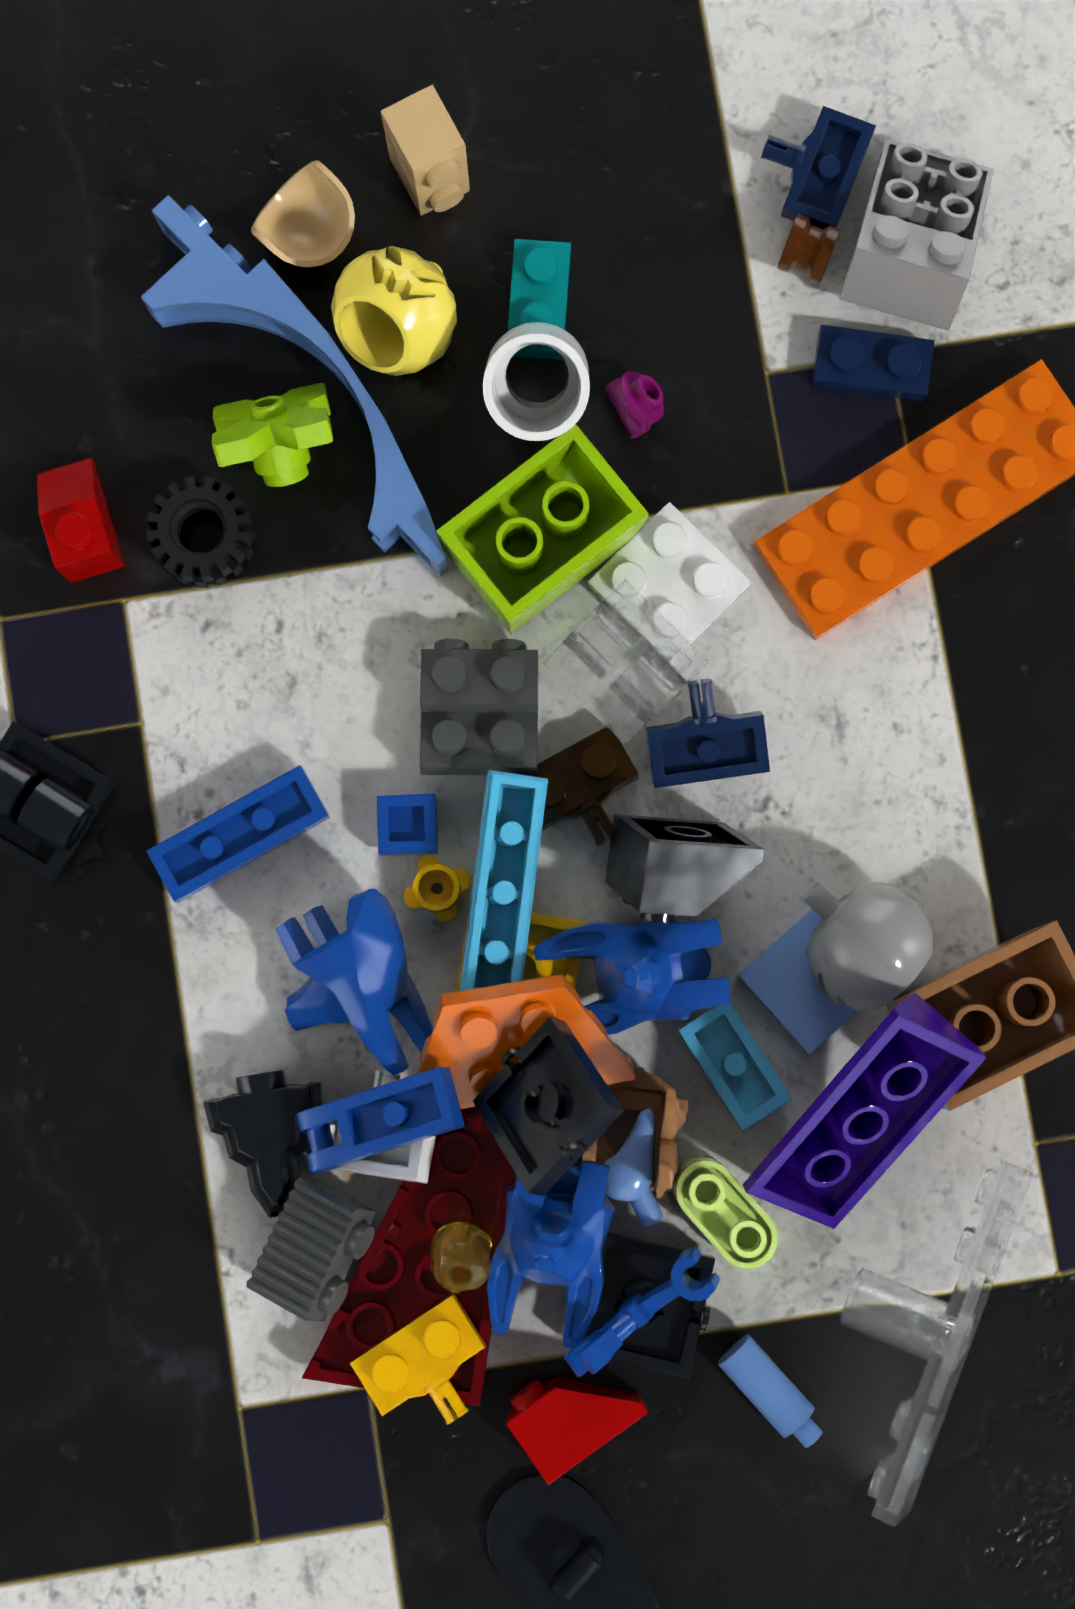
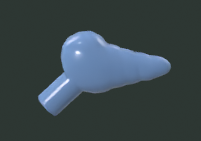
M644 1109L638 1115L635 1125L624 1142L623 1147L615 1156L607 1159L604 1163L609 1166L606 1196L615 1200L630 1201L643 1227L652 1226L663 1218V1213L650 1190L655 1170V1117L651 1109Z

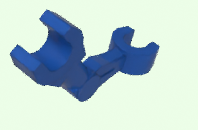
M697 1247L684 1250L678 1256L671 1270L670 1280L643 1296L639 1293L628 1299L620 1306L616 1315L601 1329L594 1331L568 1351L563 1358L577 1377H581L588 1370L591 1374H594L603 1368L623 1345L622 1342L634 1330L645 1325L655 1315L656 1311L678 1296L689 1301H702L710 1297L720 1281L716 1272L703 1281H696L687 1273V1268L695 1265L702 1254Z

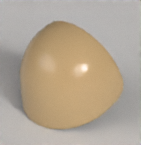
M318 160L312 161L296 172L267 202L255 219L251 233L267 249L287 263L308 268L321 266L334 260L350 242L355 222L353 202L341 181L323 163Z

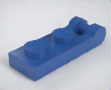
M441 1066L296 1114L300 1133H307L311 1153L306 1155L310 1174L336 1169L350 1162L465 1127L450 1067ZM335 1123L338 1124L342 1143L334 1145L330 1126Z

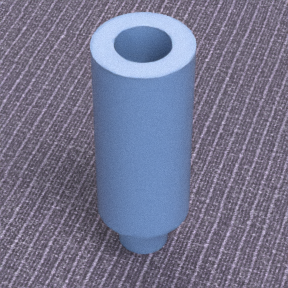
M749 1334L740 1338L722 1355L717 1363L718 1366L783 1438L793 1434L805 1448H808L819 1439L823 1431L810 1418L815 1407Z

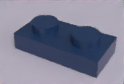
M821 325L818 332L811 386L924 402L928 395L935 340Z

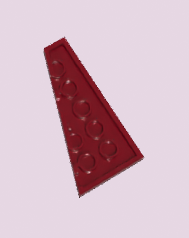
M476 1107L461 1109L465 1127L436 1135L427 1184L402 1181L374 1235L369 1249L356 1270L343 1304L332 1317L302 1379L365 1388L350 1363L455 1294L487 1347L461 1363L449 1381L464 1404L480 1406L492 1331L487 1291L490 1261L505 1229L507 1187L514 1184L515 1171ZM429 1393L426 1394L425 1396H420V1397H423V1398L432 1399V1398L430 1397Z

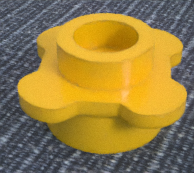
M434 855L423 856L417 862L418 873L415 876L413 885L407 887L404 891V901L411 909L423 908L434 913L438 921L450 922L458 914L456 904L461 893L470 888L471 877L463 868L453 870L440 864L439 859ZM435 883H440L443 886V891L440 894L432 892V886Z

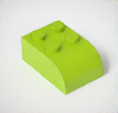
M575 424L436 532L443 551L510 635H512L620 550L641 529L648 519L649 513Z

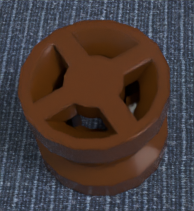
M798 213L777 269L787 273L796 269L806 273L809 281L820 285L841 229L833 226L821 229L813 226L809 217Z

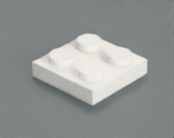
M669 502L588 581V587L669 666L750 586L751 581Z

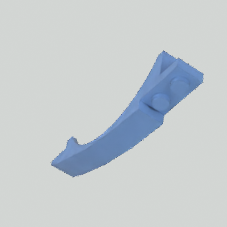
M168 195L152 212L162 232L185 256L141 296L151 316L163 328L198 322L235 323L258 328L300 346L330 369L348 389L359 406L372 436L375 453L376 483L368 530L373 534V542L385 553L397 540L402 538L441 577L448 570V565L428 507L384 416L330 334L265 259L252 269L244 257L232 245L227 244L222 249L209 236L213 232L212 227L192 205H188L183 210Z

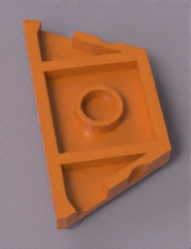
M563 974L442 994L433 1018L434 1028L431 1035L426 1038L419 1058L420 1067L417 1074L440 1066L450 1067L460 1109L476 1107L473 1100L504 1067L501 1062L504 1053L515 1047L522 1048L549 1017H553L567 1023L607 1085L635 1080L631 1058L626 1052L622 1054L607 1036L605 1026L593 1011L586 1009L581 1004L579 994ZM515 1056L510 1061L516 1064L518 1059Z

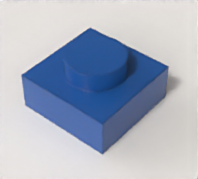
M436 794L377 796L378 854L380 856L438 854Z

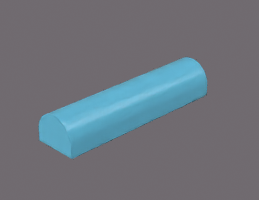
M492 770L487 772L459 991L523 981L548 779Z

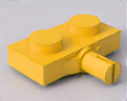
M454 1294L350 1364L382 1416L410 1398L425 1396L429 1393L445 1419L446 1425H449L457 1417L459 1418L469 1411L449 1379L454 1375L461 1363L487 1346Z

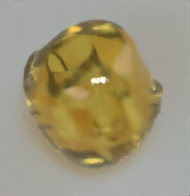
M452 1222L441 1227L434 1235L430 1248V1267L436 1281L452 1293L473 1290L483 1285L488 1279L492 1267L489 1261L492 1248L489 1235L480 1227L465 1222Z

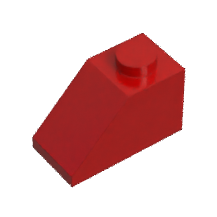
M88 458L37 474L39 517L55 569L70 583H74L126 567L94 460Z
M554 1378L543 1386L540 1380L537 1379L525 1386L510 1399V1403L514 1408L507 1412L506 1425L543 1479L550 1485L645 1416L648 1411L646 1402L639 1392L562 1378Z

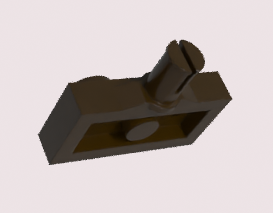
M611 724L538 763V774L536 776L526 775L548 779L542 831L562 820L582 817L597 846L606 843V838L597 822H600L609 840H611L613 826L602 805L615 791L639 779V773Z

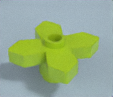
M317 383L291 389L282 396H267L255 401L245 399L214 407L213 420L217 432L212 434V447L218 467L252 461L255 472L263 477L264 484L269 487L288 486L306 478L309 474L307 464L311 460L308 448L333 442V432L329 415H331L330 404L325 384Z

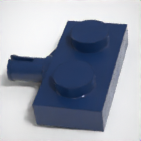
M823 106L813 132L803 141L801 146L769 134L761 158L792 169L791 188L781 216L795 221L799 213L809 217L813 226L821 229L828 226L837 228L876 125Z
M700 679L703 702H701L698 681L687 682L692 716H688L678 723L645 727L654 788L770 772L763 713L761 711L734 715L715 713L712 679Z

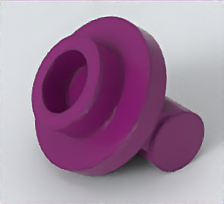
M628 371L605 387V391L631 439L649 431L651 425L662 418L664 414L663 392L658 383L650 376L642 375L635 371Z

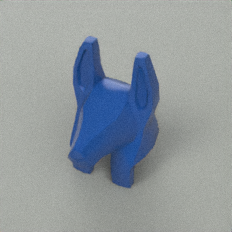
M368 889L352 896L349 900L346 917L347 930L341 934L337 931L323 905L314 907L303 914L308 930L318 946L316 949L311 944L296 917L288 919L275 928L293 966L310 977L303 986L287 998V1007L284 1011L291 1027L295 1031H300L327 1023L350 1022L365 1046L389 1073L395 1076L405 1071L409 1066L392 1028L389 1012L401 1023L420 1053L426 1038L431 1035L433 1029L421 996L407 971L403 936L396 914L387 898L377 889Z
M717 918L679 923L677 920L673 923H657L643 920L633 924L597 921L571 927L534 947L535 960L593 959L599 1000L584 1007L593 1011L605 1026L607 1035L620 1033L645 1021L688 1020L694 1010L731 1004L728 978L707 979L711 972V958L706 947L722 945V935Z
M583 1161L582 1166L574 1163L544 1196L527 1193L519 1178L517 1183L507 1187L505 1229L491 1258L487 1283L490 1322L493 1333L507 1335L518 1292L526 1278L542 1284L566 1287L567 1303L562 1346L571 1349L582 1341L598 1310L604 1286L602 1248L615 1211L614 1206L605 1195L609 1172L608 1165L594 1161Z

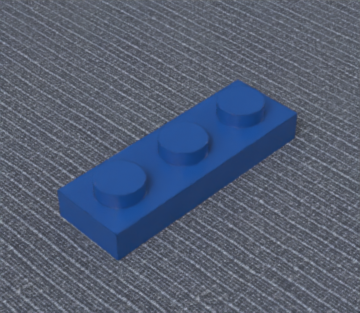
M299 765L157 844L146 852L173 901L180 903L331 817L305 770Z

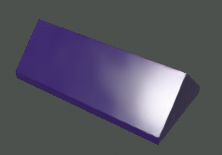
M914 992L890 1012L742 1184L746 1193L835 1229L982 1064L986 1056L981 1049Z

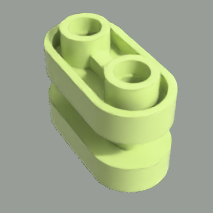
M698 1156L683 1162L680 1165L681 1172L677 1180L672 1183V1190L675 1200L684 1213L730 1264L742 1269H753L768 1262L776 1250L778 1234L775 1224L750 1194L746 1193L744 1187L715 1159Z

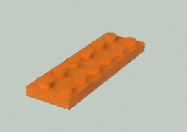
M1041 359L754 541L753 547L813 638L817 640L1075 475V407Z

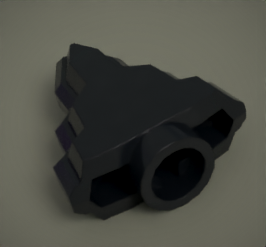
M284 1070L236 1077L238 1093L222 1098H212L203 1102L210 1132L222 1135L229 1158L246 1167L250 1191L269 1218L277 1217L284 1210V1203L289 1199V1192L294 1188V1182L301 1177L299 1158L310 1147L307 1133H300L296 1114L322 1105L321 1082L286 1085Z

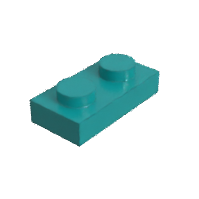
M515 239L508 331L519 325L531 322L549 323L565 330L571 243ZM539 344L526 346L513 355L515 357L563 360V357L556 350Z

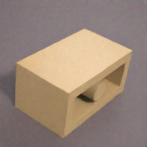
M432 84L381 110L389 158L420 216L432 210L435 212L446 211L457 205L463 199L464 194L470 191L465 143Z

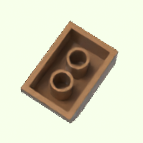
M1049 922L1009 939L902 992L890 1003L886 1004L890 1013L897 1005L915 992L981 1049L986 1056L982 1064L942 1107V1109L951 1111L1075 1049V955L1058 922Z

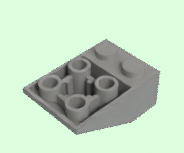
M885 138L839 299L949 331L970 279L994 169L978 165L969 159H957L925 150L912 143H900Z

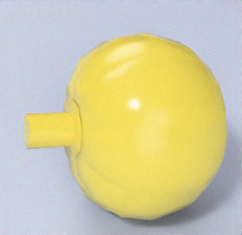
M389 246L380 250L367 251L355 258L343 269L335 285L331 303L335 331L345 350L365 367L377 372L400 376L416 373L433 364L444 355L451 342L452 332L457 323L454 294L449 289L443 271L437 263L423 259L415 251Z

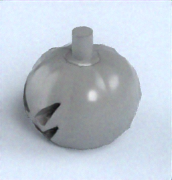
M874 882L856 888L837 900L820 883H816L807 891L802 899L821 917L818 926L811 934L806 951L817 986L832 1002L841 1007L847 1004L851 1009L862 1011L876 1010L885 1006L900 995L916 979L933 954L934 939L929 918L915 897L897 885Z

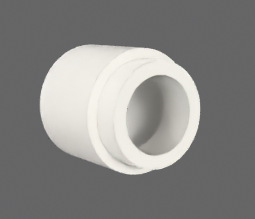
M543 322L522 324L506 332L492 348L483 378L484 401L494 421L503 430L517 438L529 441H544L564 434L581 418L589 399L590 381L587 358L577 340L564 329ZM539 344L551 347L563 357L569 371L567 383L560 394L551 400L530 402L518 396L510 387L506 373L507 365L518 350L529 345Z

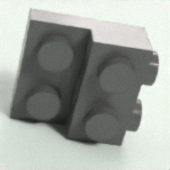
M442 639L435 642L434 649H421V775H487V772L492 770L536 776L538 774V650H527L526 643L516 639L495 641L492 644V649H469V644L463 640Z

